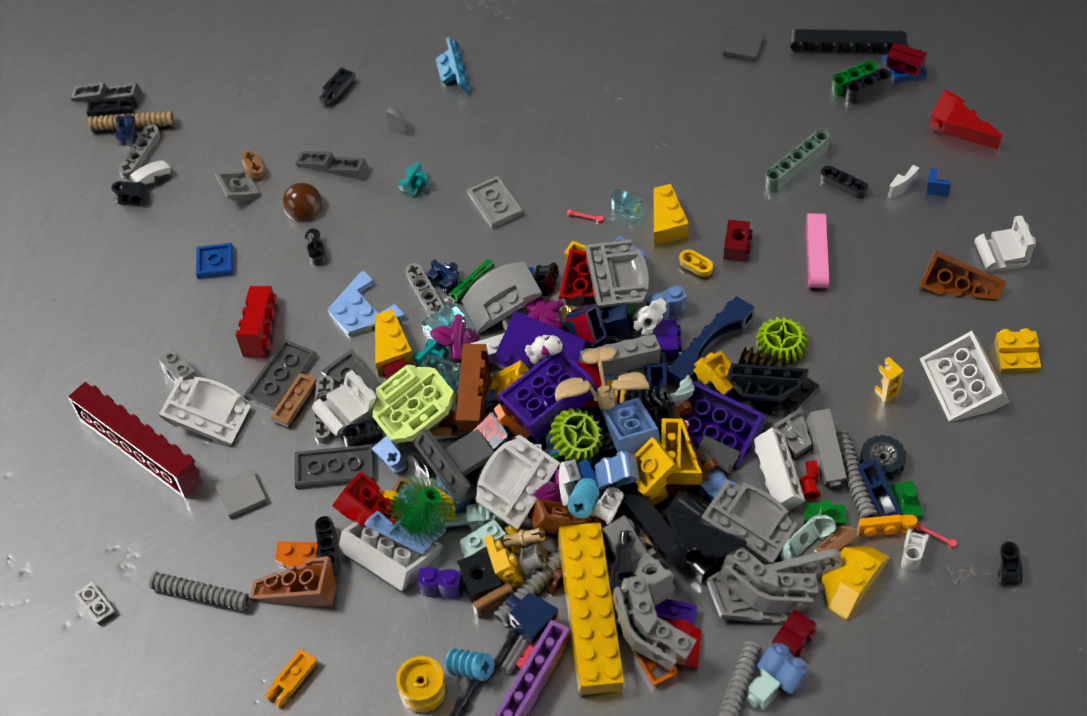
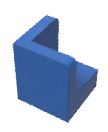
M930 168L926 194L948 197L950 181L936 179L937 169Z

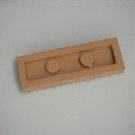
M299 373L271 414V421L289 427L315 388L317 380Z

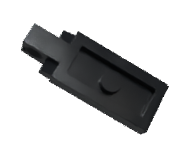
M340 68L322 87L323 91L319 97L320 105L326 107L332 100L338 98L356 78L355 73Z

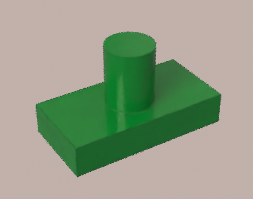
M913 480L892 483V488L903 515H913L918 520L923 519L924 514Z
M822 500L820 504L804 503L803 525L816 515H826L835 521L837 527L845 526L846 505L832 504L829 500Z

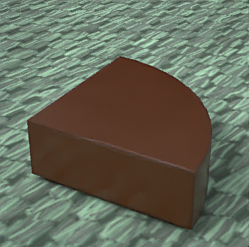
M559 568L552 575L555 578L553 583L547 587V593L551 596H554L564 583L563 572Z

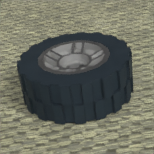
M876 435L873 438H869L863 444L860 463L862 464L878 456L888 479L893 480L904 469L906 450L903 448V444L899 443V440L891 436Z

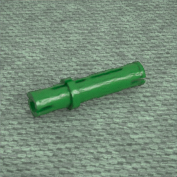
M486 259L467 278L459 281V285L449 292L450 298L457 302L479 278L495 267L494 263L490 259Z

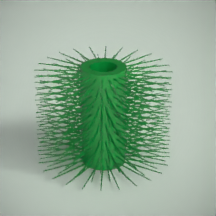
M423 479L422 487L420 485L419 488H416V485L412 483L414 489L407 482V487L400 486L403 492L398 493L400 498L393 496L395 501L398 498L399 503L389 501L395 508L387 507L390 510L392 509V511L394 509V512L397 513L387 514L395 517L400 515L403 518L389 520L402 521L398 525H404L402 528L404 527L411 531V535H413L412 532H414V535L417 532L420 540V533H424L423 537L428 542L424 532L426 530L429 532L427 534L435 542L430 534V530H434L435 533L436 530L443 533L439 526L447 528L443 521L451 523L447 517L449 516L447 507H443V505L447 506L451 505V503L448 504V502L443 500L455 499H441V496H445V494L441 495V491L438 492V490L433 488V484H430L431 487H429L428 483V487H426Z

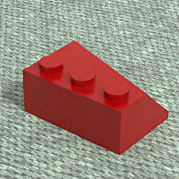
M570 248L558 299L594 296L586 252Z

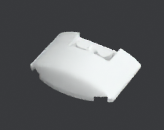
M179 377L160 411L159 417L176 428L180 426L212 439L213 443L231 446L251 406L249 404L246 406L240 394L222 383L202 377H194V379L183 380L184 377Z
M521 435L516 436L514 440L504 443L487 461L478 481L476 496L478 504L516 530L537 500L534 496L535 491L549 481L560 462Z

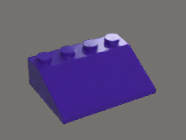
M515 311L492 363L505 369L521 360L529 370L537 364H533L529 356L526 355V345H532L536 337L543 335L557 336L562 342V351L574 362H577L586 340Z
M561 350L555 356L548 355L498 394L497 397L523 428L538 441L552 430L550 426L555 422L554 418L560 415L562 411H567L570 408L576 410L594 397L591 391L588 390L584 394L556 401L555 391L562 381L570 378H582L583 382L589 381L595 392L598 391V388L593 378Z
M693 381L695 386L693 394L685 400L690 402L693 412L688 415H681V418L690 424L687 431L695 448L698 449L703 437L708 436L740 452L734 467L739 468L754 445L753 439L761 434L768 417Z

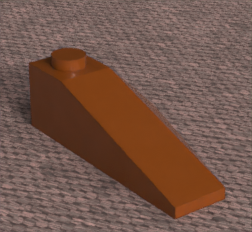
M934 249L919 286L937 294L998 299L1006 281Z
M537 498L531 519L534 529L543 528L545 533L558 532L559 526L601 523V527L608 526L606 521L597 516L592 517L590 515L583 519L577 518L569 512L568 505L563 506V503ZM615 514L613 520L611 521V523H613L614 521L618 520V517H617L616 514Z
M329 556L309 558L304 560V564L296 567L292 565L288 567V570L279 574L274 572L254 580L249 600L312 607L331 606L336 591L331 558Z

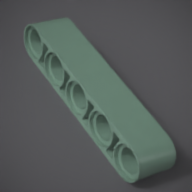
M825 129L815 131L766 171V189L772 192L778 191L823 155L829 148L830 133Z

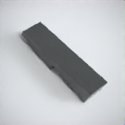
M102 82L75 86L70 99L72 101L88 102V100L132 98L136 101V104H139L143 92L137 83L107 87Z
M301 151L295 163L297 167L359 180L364 179L369 169L365 158L334 157L332 152Z

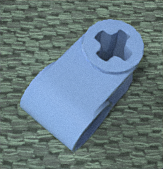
M387 435L372 447V450L394 473H401L407 468L406 459Z

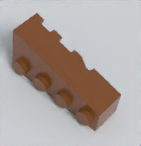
M463 344L458 385L459 391L456 396L457 411H454L453 421L457 423L458 431H473L484 420L491 373V363L486 344Z

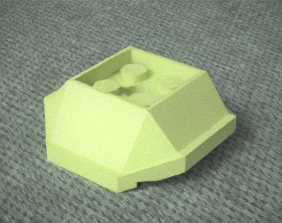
M406 365L376 388L373 417L394 444L415 442L422 429L431 430L450 415L451 406L456 398V394L435 368Z

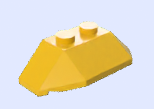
M844 547L840 552L843 560L842 566L836 570L825 572L821 580L828 610L845 621L890 560L889 556L874 547Z

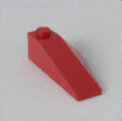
M945 90L931 113L929 126L948 136L999 149L1003 135L988 121H982L976 115L977 112L974 109L972 111L964 105L965 101L962 98Z

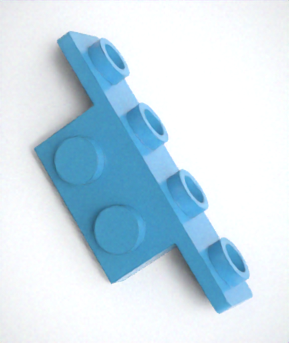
M448 37L446 41L449 50L436 58L441 81L447 85L454 79H457L458 85L468 93L470 91V81L466 76L467 70L463 65L464 59L460 54V45L457 41H453Z

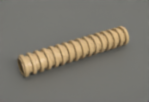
M163 111V113L158 112L157 114L156 112H152V114L150 112L147 114H131L135 116L136 120L134 129L136 127L141 128L142 126L145 128L148 125H159V127H162L163 125L173 126L174 124L172 111H168V113ZM105 115V117L95 116L94 118L90 116L88 118L89 130L93 132L100 129L101 131L117 129L115 120L117 115H110V117L108 115Z

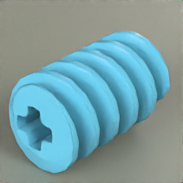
M584 478L577 482L568 500V509L573 516L583 519L591 515L600 496L595 480Z
M452 648L446 655L445 666L448 673L452 676L484 681L491 676L494 670V659L488 653L484 654L482 652L478 653L476 651L471 652L470 650Z

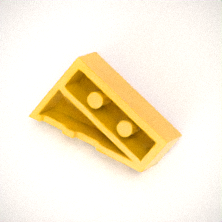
M668 184L654 188V246L687 238L689 223L672 185Z
M390 309L376 314L375 364L378 376L383 375L382 365L403 358L406 363L414 364L412 350L394 310Z
M662 418L661 446L678 466L665 481L667 484L702 485V472L697 463L683 419Z

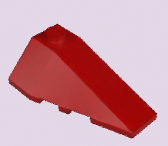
M362 471L343 489L332 505L333 508L346 518L363 526H366L364 524L367 519L377 511L388 520L402 518L400 515L395 517L387 514H397L394 512V509L392 511V509L387 508H393L389 502L391 500L384 498L379 491L381 488ZM389 520V521H391L393 524H395V523L397 522V520H395V521H394V520Z

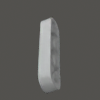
M148 125L143 129L119 165V172L123 178H131V174L138 170L160 138L157 126ZM141 144H148L146 147H140ZM140 156L138 159L132 160V157Z
M417 263L407 265L405 269L407 279L427 314L433 320H441L445 316L444 305L424 270ZM412 271H415V272L417 273V277H416V278H415V275H414V273H413ZM424 282L426 286L419 288L417 284ZM428 295H432L434 297L432 300L429 301L424 299ZM434 305L439 312L433 310Z
M324 375L317 379L315 402L318 399L326 398L328 393L335 390L332 377ZM325 383H328L326 386L327 391H324L323 389ZM314 412L313 433L315 440L319 443H326L331 439L332 432L322 420L318 419L319 417ZM321 427H324L325 432H324V435L321 436V435H320V434L322 433V428H321Z
M828 549L769 564L766 567L773 571H782V573L820 574L840 568L843 560L841 553L837 549ZM811 562L817 563L814 567L806 566L808 563ZM788 568H796L793 572H786Z

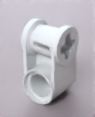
M608 487L595 505L591 516H597L609 525L623 499L621 490L615 487Z
M908 529L901 560L904 569L915 571L920 567L929 534L922 535Z

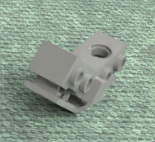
M623 516L602 529L603 542L615 560L616 544L620 543V531H624V538L625 531H629L628 543L632 547V573L630 578L645 574L653 605L656 606L674 595V576L669 569L665 570L653 548L646 551V544L635 533L633 522L627 519L626 516Z
M743 547L730 552L725 557L721 567L722 573L719 580L751 608L764 613L791 614L794 610H797L803 615H807L818 595L816 574L780 573L770 570Z
M645 574L624 579L621 586L622 590H620V587H615L613 599L626 641L634 650L672 671L676 662L683 665L696 640L657 617ZM625 598L627 599L630 611H628L627 604H624ZM637 627L646 640L640 639L632 628Z

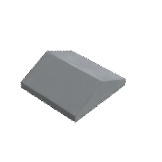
M246 171L215 172L214 175L227 198L244 203L260 196L259 190Z

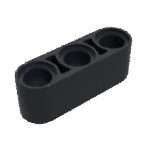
M881 68L848 82L845 100L850 104H856L887 91L890 88L891 71Z
M322 516L315 522L319 557L329 556L331 558L335 577L341 571L337 534L332 519L328 516Z

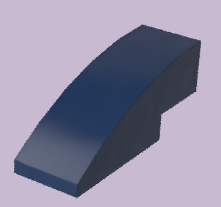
M661 352L660 363L647 364L646 366L647 382L652 389L655 385H658L659 388L661 384L667 386L665 352Z
M878 456L860 464L857 468L880 517L903 515Z

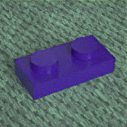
M666 599L654 606L657 617L662 620L684 619L694 624L697 605Z

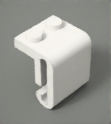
M1022 215L1015 216L1012 229L992 232V239L986 240L985 235L981 234L974 241L988 273L1027 266L1030 263L1033 249L1036 247L1035 238L1031 236L1029 225L1024 221Z
M351 370L346 373L344 384L328 393L326 401L323 402L321 399H318L313 404L312 410L336 437H340L343 435L345 426L362 422L371 417L376 395L372 389H369L364 384L362 378Z

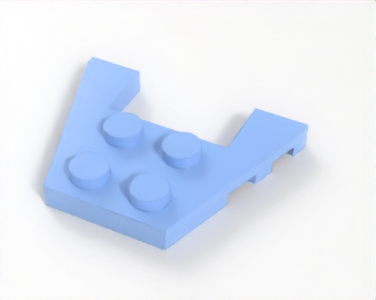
M364 270L358 274L327 309L329 315L348 336L372 330V327L375 326V315L379 314L360 294L374 285L373 280ZM395 304L382 311L385 312L393 309L398 321L405 319L404 313Z
M379 511L369 517L364 524L421 555L446 532L444 527L439 526L443 533L436 530L435 536L433 533L431 534L435 542L430 536L428 537L425 534L427 542L422 536L424 533H420V540L417 532H415V535L414 532L411 535V531L407 529L402 533L400 532L404 525H398V523H402V521H397L395 523L397 526H391L390 524L393 523Z

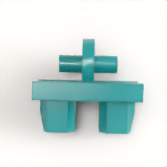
M416 162L413 167L406 169L405 175L407 177L406 179H400L398 186L401 191H406L409 197H414L420 186H426L429 183L427 172L422 169L421 162Z
M429 339L425 343V349L422 352L416 351L413 354V359L419 367L432 368L436 363L441 365L445 362L443 356L448 352V349L445 346L439 345L435 340Z

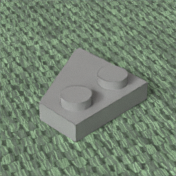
M802 408L797 409L771 426V428L784 433L789 451L795 458L811 448L812 442L810 435H808V427L803 417Z

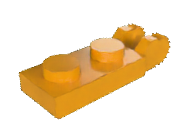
M913 515L862 518L858 522L857 533L858 536L866 537L884 533L892 535L896 532L906 535L908 529H911L912 532L915 531L918 519Z
M299 649L274 679V683L264 696L265 699L271 701L277 695L279 688L282 689V693L275 701V705L281 708L288 701L289 696L295 692L318 663L317 659L304 650Z

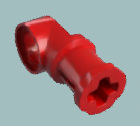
M817 460L806 461L807 474L800 478V484L803 485L804 499L807 501L816 500L821 496L817 488L819 478Z

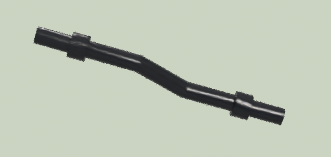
M515 628L510 630L505 637L506 641L494 659V670L502 664L510 649L520 637L519 632ZM477 679L470 681L462 696L457 698L454 703L455 707L449 716H460L461 712L466 710L469 705V699L481 681Z

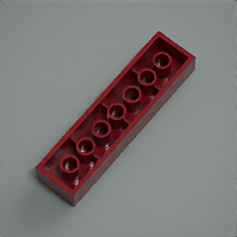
M84 382L68 396L80 420L183 497H186L202 482L199 476L200 471L195 466V460L191 455L183 454L176 444L171 445L168 443V440L162 434H156L150 425L141 423L135 414L130 415L124 406L115 404L109 395L106 394L104 396L97 386H91Z

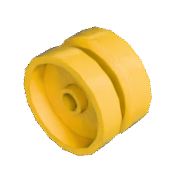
M417 656L410 658L399 668L396 683L401 701L408 709L414 712L425 713L433 711L441 705L446 697L447 687L442 667L437 661L430 657Z

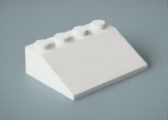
M973 331L920 358L949 422L992 412L1010 402L979 339Z
M357 522L342 530L338 546L339 551L401 591L414 583L418 578L420 568L428 567L443 549V545L436 542L421 555Z

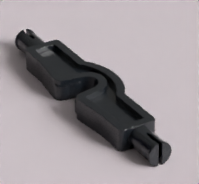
M620 531V543L616 544L615 564L610 572V583L613 590L615 587H620V590H622L623 581L619 580V577L632 573V547L628 543L629 531H625V538L624 531ZM625 598V599H624V604H627L628 611H629L628 602H627V599ZM613 601L614 612H617L615 603ZM617 614L616 625L620 626V621Z

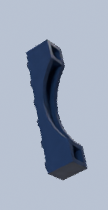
M737 296L732 301H728L722 312L717 313L713 321L702 329L701 334L697 338L692 339L690 346L680 352L676 361L668 365L666 369L667 381L680 388V382L689 375L692 383L693 381L696 382L697 375L693 371L696 368L694 364L701 358L705 350L717 339L727 334L744 330L754 319L755 307Z

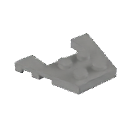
M722 570L707 579L706 583L720 619L782 625L788 619L786 614L764 613L751 608L719 580Z

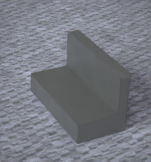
M708 436L703 437L698 449L695 448L702 461L707 462L709 459L715 458L719 469L731 474L740 455L739 451Z

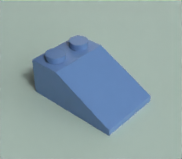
M639 398L615 404L613 408L608 410L601 409L617 452L628 451L634 455L651 437L660 443L658 428Z

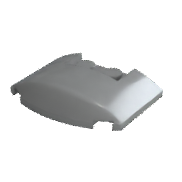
M630 239L585 245L594 298L598 308L625 303H642L645 299L649 283L648 268L640 250H636L631 246L633 242Z
M517 262L502 265L483 275L469 288L461 301L477 332L480 334L543 294L526 263Z
M726 481L702 515L701 520L704 523L742 537L748 541L743 548L753 554L758 560L772 564L796 529L797 523H792L788 516L789 511L763 490L746 483L735 485L730 484L731 481Z

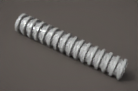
M846 430L836 431L847 477L846 481L860 519L877 517L876 507L857 468L860 463L856 457L849 433Z
M559 548L555 550V553L551 554V557L547 558L546 567H539L538 570L534 571V575H530L525 584H522L521 588H518L516 593H513L520 600L528 593L536 596V594L540 593V590L545 588L544 585L547 586L549 581L553 580L552 575L558 568L562 570ZM504 602L503 606L498 608L499 611L494 612V616L500 624L508 626L509 613L512 609Z
M156 571L149 580L150 589H156V591L162 590L165 593H174L177 596H186V598L198 599V601L210 602L211 604L215 603L216 605L227 606L236 610L240 609V611H245L249 604V594L242 593L241 591H231L228 588H219L218 586L207 585L206 583L195 582L194 580L189 581V579H183L182 577H171L169 574L165 575V573Z
M744 643V648L741 650L742 654L739 656L733 677L730 680L731 683L728 686L729 689L726 691L722 707L719 710L720 713L717 716H739L738 713L741 711L745 695L748 692L747 689L750 686L749 683L752 681L751 677L754 675L762 652L761 646L757 643Z

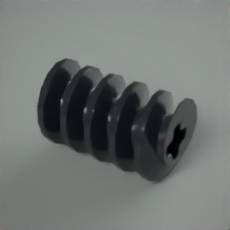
M661 384L660 388L658 385H655L653 389L649 387L646 391L640 389L639 393L637 390H633L632 394L630 392L625 393V401L639 398L645 409L661 405L669 406L670 403L669 390L665 384Z

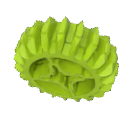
M785 316L783 319L776 317L775 321L769 319L768 323L763 322L762 327H759L756 335L757 349L761 350V355L768 352V358L775 355V361L782 358V362L785 361L788 365L789 360L795 363L797 358L801 359L802 355L805 354L808 346V334L805 332L804 326H800L799 321L794 323L793 318L786 320Z
M570 408L567 411H562L560 415L554 418L555 422L550 426L552 430L549 434L553 436L550 442L556 444L554 446L555 450H560L559 456L565 454V460L572 458V460L575 459V462L578 460L582 462L585 459L590 460L593 455L599 452V448L602 446L600 440L604 437L599 433L602 432L603 428L597 427L599 421L594 422V415L588 416L587 410L581 413L580 408L576 410ZM567 422H575V423H577V425H575V426L569 425V426H568V425H566L565 423H567ZM578 444L588 446L584 449L576 448Z

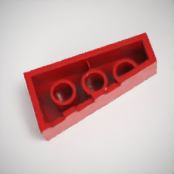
M249 286L245 300L246 307H243L242 310L243 319H240L238 323L240 330H236L235 334L243 357H265L266 349H269L268 336L272 333L271 319H274L273 306L277 303V295L273 292L272 286Z

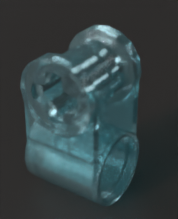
M615 190L611 194V210L630 221H635L640 211L646 208V204L642 199L634 197L623 190Z

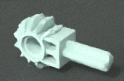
M478 503L467 505V512L455 514L456 520H450L451 523L443 521L446 527L469 524L472 530H477L494 519L499 526L504 525L502 519Z

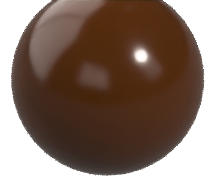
M308 183L293 184L283 194V210L292 220H309L315 217L321 210V195L314 186Z

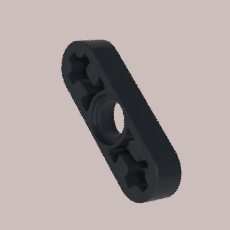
M833 166L822 167L820 171V180L855 198L861 199L867 196L868 184L865 181ZM847 180L849 183L841 184L839 181Z

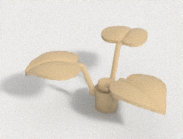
M602 347L589 350L582 355V360L585 363L593 364L598 362L602 383L598 391H594L589 381L583 382L582 378H570L562 381L557 386L555 398L558 401L562 398L584 394L590 390L594 400L598 401L599 408L608 410L615 406V390L649 389V384L644 375L632 372L620 375L618 380L613 381L612 389H610L605 384L602 361L612 360L615 357V350L612 347Z

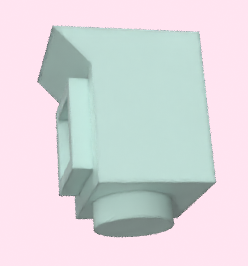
M761 668V676L757 677L748 687L749 695L747 701L753 707H758L763 711L779 694L777 688L781 683Z

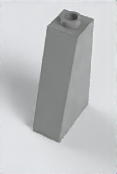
M830 409L810 412L805 423L808 427V435H810L812 442L811 447L815 460H817L823 486H830V488L840 487L847 477Z

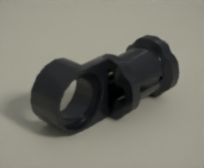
M315 228L308 229L304 233V238L308 242L307 250L310 262L313 265H321L326 261L323 243L319 238L320 231ZM316 254L322 255L320 258H313Z

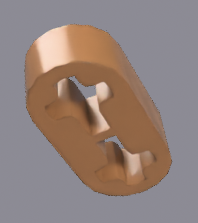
M253 151L244 152L241 163L248 176L252 179L262 178L264 166L258 155Z

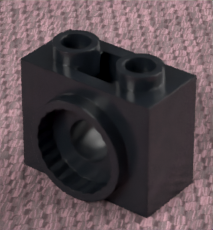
M488 550L456 561L458 571L461 572L462 581L472 605L475 601L505 584V581L495 574ZM478 576L482 577L481 579H478V580L474 579L475 577H478Z

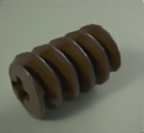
M753 346L749 350H747V347H744L738 364L781 367L782 358L775 362V355L768 359V352L761 356L760 349L754 353Z

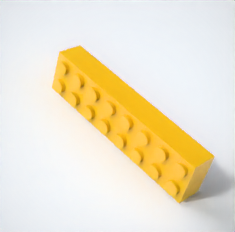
M601 523L559 526L557 537L578 694L587 695L622 691L624 678Z

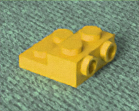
M1024 328L1019 332H1011L1009 329L997 332L994 342L1000 373L1040 372L1039 343L1036 331Z
M721 350L715 354L711 352L694 364L696 368L693 371L705 385L712 382L722 395L734 389L727 379L732 363Z
M651 437L634 454L636 455L639 480L635 482L639 485L637 489L644 496L654 497L667 484L665 479L678 466L660 443Z
M492 535L485 537L484 541L495 574L505 583L509 582L512 588L521 586L526 580L514 554H511L508 548H504L502 542L496 540Z

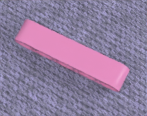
M807 213L806 234L809 288H828L829 266L826 214Z

